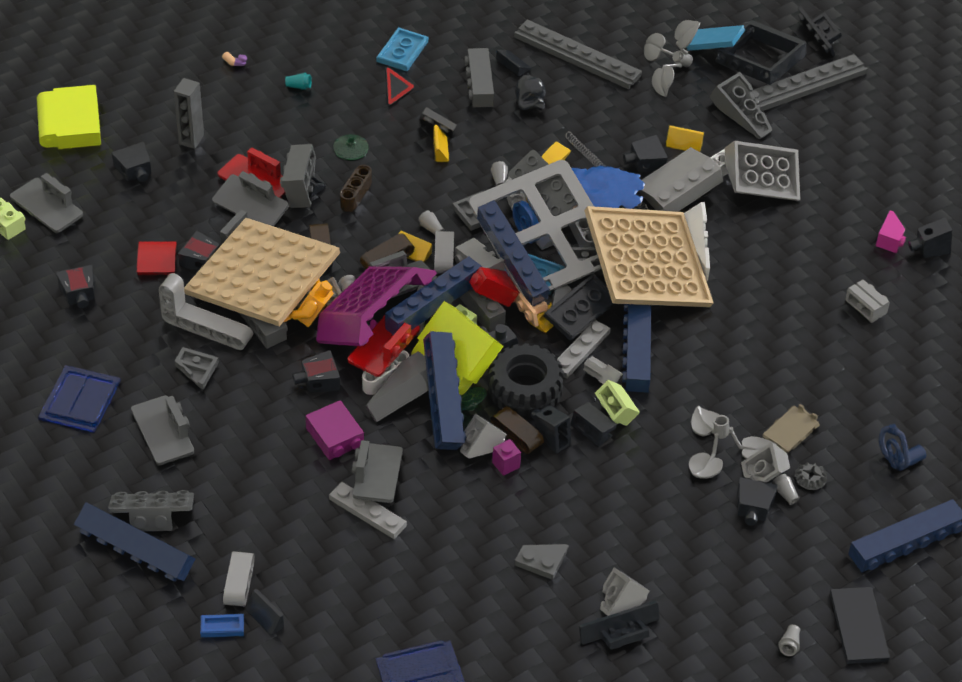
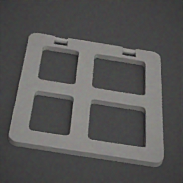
M558 160L470 198L469 205L477 218L479 206L493 200L498 201L517 192L524 193L540 223L515 234L522 245L543 236H548L566 265V268L543 277L545 282H550V291L602 269L601 264L595 267L592 262L599 260L598 254L583 261L578 260L561 231L562 228L581 220L587 221L584 210L587 206L594 207L567 161ZM555 176H560L578 207L553 216L535 185ZM504 263V267L508 272L510 278L512 279L515 286L520 290L519 286L517 285L516 281L514 280V278L512 277L511 273L509 272L508 268Z

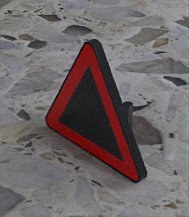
M385 68L387 105H391L414 88V84L391 68Z

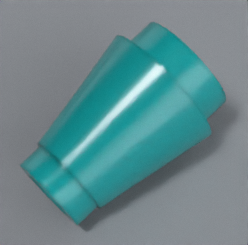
M301 73L286 76V87L307 90L312 85L311 75Z

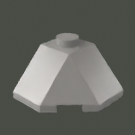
M475 413L464 431L466 433V443L461 446L460 452L468 458L493 452V447L505 441L506 433Z
M773 442L741 462L745 478L766 483L790 468L787 453Z
M614 567L603 585L602 592L605 593V602H601L600 610L609 616L640 606L646 601L649 590Z

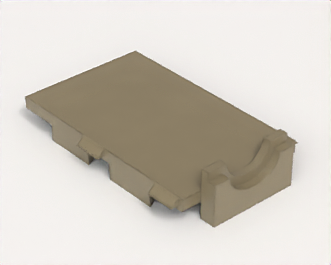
M799 404L798 408L791 406L788 412L777 419L763 433L762 437L776 443L779 448L788 453L813 432L814 428L816 429L820 426L817 421L818 415L814 413L809 414L801 404Z

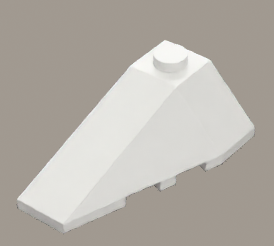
M701 202L685 212L684 215L705 279L708 281L710 260L709 248L707 247L708 231H706L705 225L707 215L705 202Z

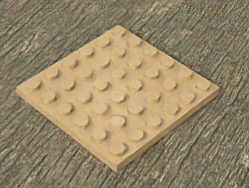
M586 207L584 212L612 303L693 307L712 306L713 300L684 212Z
M245 218L184 287V292L186 295L280 327L337 258L340 250L339 247Z

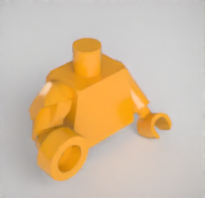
M319 278L309 290L311 292L298 310H293L284 322L293 318V320L298 319L309 327L333 296L331 284L327 280L320 282Z

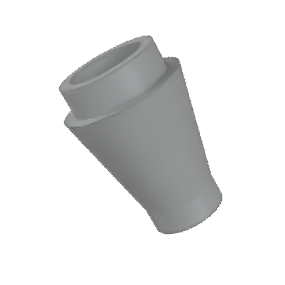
M501 161L493 163L491 167V173L496 186L505 183L507 180L508 167Z
M427 210L420 215L418 220L422 227L436 235V231H444V228L433 212Z
M781 474L773 480L772 483L778 485L777 492L790 505L799 500L800 497L797 495L789 476Z
M789 625L779 641V649L786 656H793L800 649V628L797 625Z

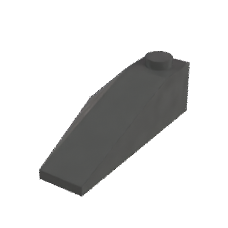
M739 72L716 86L709 98L720 111L758 139H761L773 130L765 113L760 110L759 101L757 98L755 99L752 93L753 88L751 84Z
M418 351L401 361L383 386L366 404L375 422L429 391L425 356Z

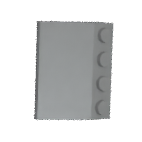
M733 141L725 147V165L735 193L794 201L800 200L798 150L741 141Z
M690 147L642 179L645 183L644 189L638 192L655 210L678 212L723 182L722 171L710 157Z

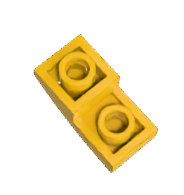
M556 141L542 155V158L548 164H551L558 160H565L571 150Z

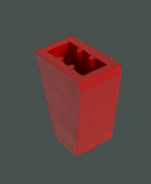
M479 267L469 281L476 293L507 307L520 294L510 276L504 270Z

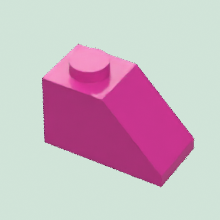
M891 210L878 234L876 246L897 253L899 247H903L906 237L903 236L905 228Z

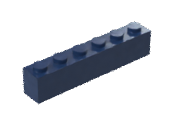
M493 200L479 206L477 219L500 257L504 259L506 267L532 307L548 300L550 291L548 285L496 201Z
M468 256L386 312L385 329L394 335L404 323L411 325V330H413L433 316L444 301L450 304L473 287L469 281L479 267L482 266Z
M624 304L623 311L627 312V314H624L623 325L627 326V328L623 329V340H626V343L623 342L622 353L626 354V357H623L622 368H625L626 372L623 371L622 383H625V391L649 393L651 305Z
M430 331L423 339L435 449L458 450L465 443L466 433L463 431L464 415L461 413L460 406L462 398L458 389L460 380L456 371L455 341L450 332Z
M953 499L851 542L848 555L861 572L873 570L885 562H892L901 555H908L915 549L924 548L936 540H943L952 533L961 532L962 509Z
M86 502L74 525L80 527V533L88 537L91 534L97 536L96 541L106 546L108 543L114 545L113 550L123 555L125 552L131 554L130 559L140 564L142 561L149 563L147 568L157 573L159 570L166 572L164 575L166 578L175 582L177 578L185 581L196 559Z

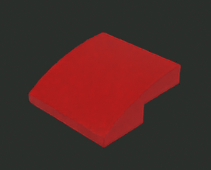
M139 242L137 275L175 274L177 242Z

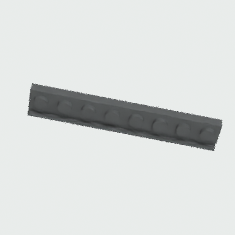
M528 19L518 28V31L514 32V38L627 89H630V86L641 77V70Z
M853 54L779 80L771 85L768 84L754 89L752 93L755 99H758L762 112L865 75L868 68L864 67V64Z

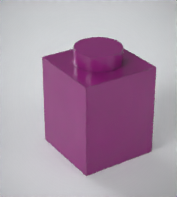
M510 439L493 447L492 462L503 476L520 468L521 452Z

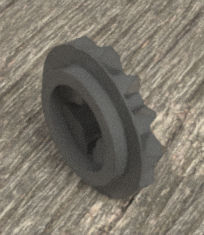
M806 462L805 465L800 464L798 469H796L795 480L805 489L816 490L826 484L827 472L823 471V466L818 467L816 463L812 465ZM810 472H813L814 475H813V477H811V480H810V479H809V474H810Z

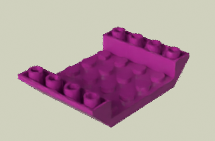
M370 266L319 313L317 342L349 346L365 345L374 334L366 323L373 318V314L377 310L382 309L391 297L396 296L404 285L425 286L429 284L437 274L436 271L416 267Z

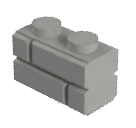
M864 280L849 287L845 298L849 304L871 323L886 315L890 304L886 296L878 293L873 285L868 284Z

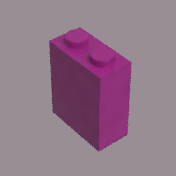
M341 400L306 415V429L328 460L340 457L344 453L359 448L361 440H364L363 430Z

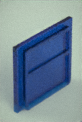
M65 365L38 419L95 433L121 378Z
M440 640L386 653L383 657L376 658L382 682H465L451 641L444 642Z

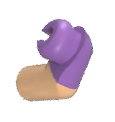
M225 52L222 55V58L231 66H244L247 61V57L243 54H240L238 58H234L229 52Z

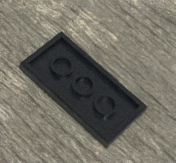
M593 273L547 310L543 316L566 338L572 341L616 303H612L607 285Z
M872 587L831 589L830 597L846 663L889 662L890 656Z

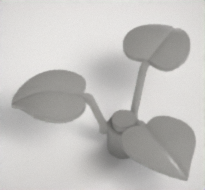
M685 20L677 26L674 37L678 40L676 45L681 51L673 53L663 49L666 40L659 33L650 35L646 40L644 55L647 60L655 61L662 51L673 56L672 58L676 63L666 64L662 68L655 70L652 77V86L660 95L667 97L668 90L674 79V69L672 67H689L692 64L693 57L684 48L693 40L700 22Z
M697 406L691 420L693 431L701 436H707L712 432L715 438L711 456L707 453L693 455L689 461V469L692 475L697 478H711L719 474L723 468V461L715 458L718 438L724 439L729 433L738 448L743 449L742 456L745 459L769 445L772 441L751 436L744 438L741 445L733 431V427H729V418L727 416L719 415Z

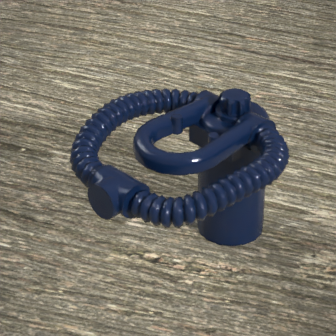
M891 424L881 429L878 441L879 447L892 468L902 471L926 458V451L921 445L908 449L906 437L897 428L896 424ZM887 432L900 438L902 453L898 442L893 438L888 439L885 446L884 437ZM891 443H892V444L894 445V447L896 448V453H895V454H893V450H892V448H891Z

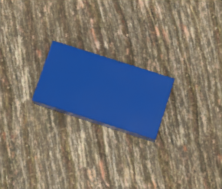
M244 614L201 615V637L244 636Z

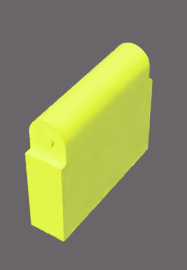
M96 85L54 88L53 91L41 92L37 95L39 143L41 146L65 149L101 145Z
M444 301L417 337L419 341L413 348L411 355L419 351L425 356L423 339L430 331L452 333L453 340L455 341L454 354L457 359L456 371L460 380L458 389L459 394L463 395L473 383L477 384L504 346L458 309Z

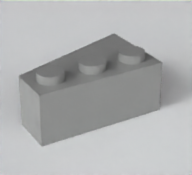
M475 238L455 247V260L457 264L470 256L484 268L505 271L504 259L494 257L496 255L493 251L487 252L485 250L486 246Z

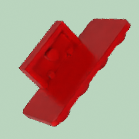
M250 148L247 151L248 158L237 154L218 171V177L225 181L232 174L239 176L242 171L248 174L252 173L259 180L269 182L273 186L275 196L282 198L286 194L280 184V178L283 177L281 175L280 162L254 148Z
M384 316L372 329L374 334L369 338V341L363 346H357L349 355L348 363L376 377H380L420 331V326L418 325L411 330V325L404 323L392 335L385 329Z

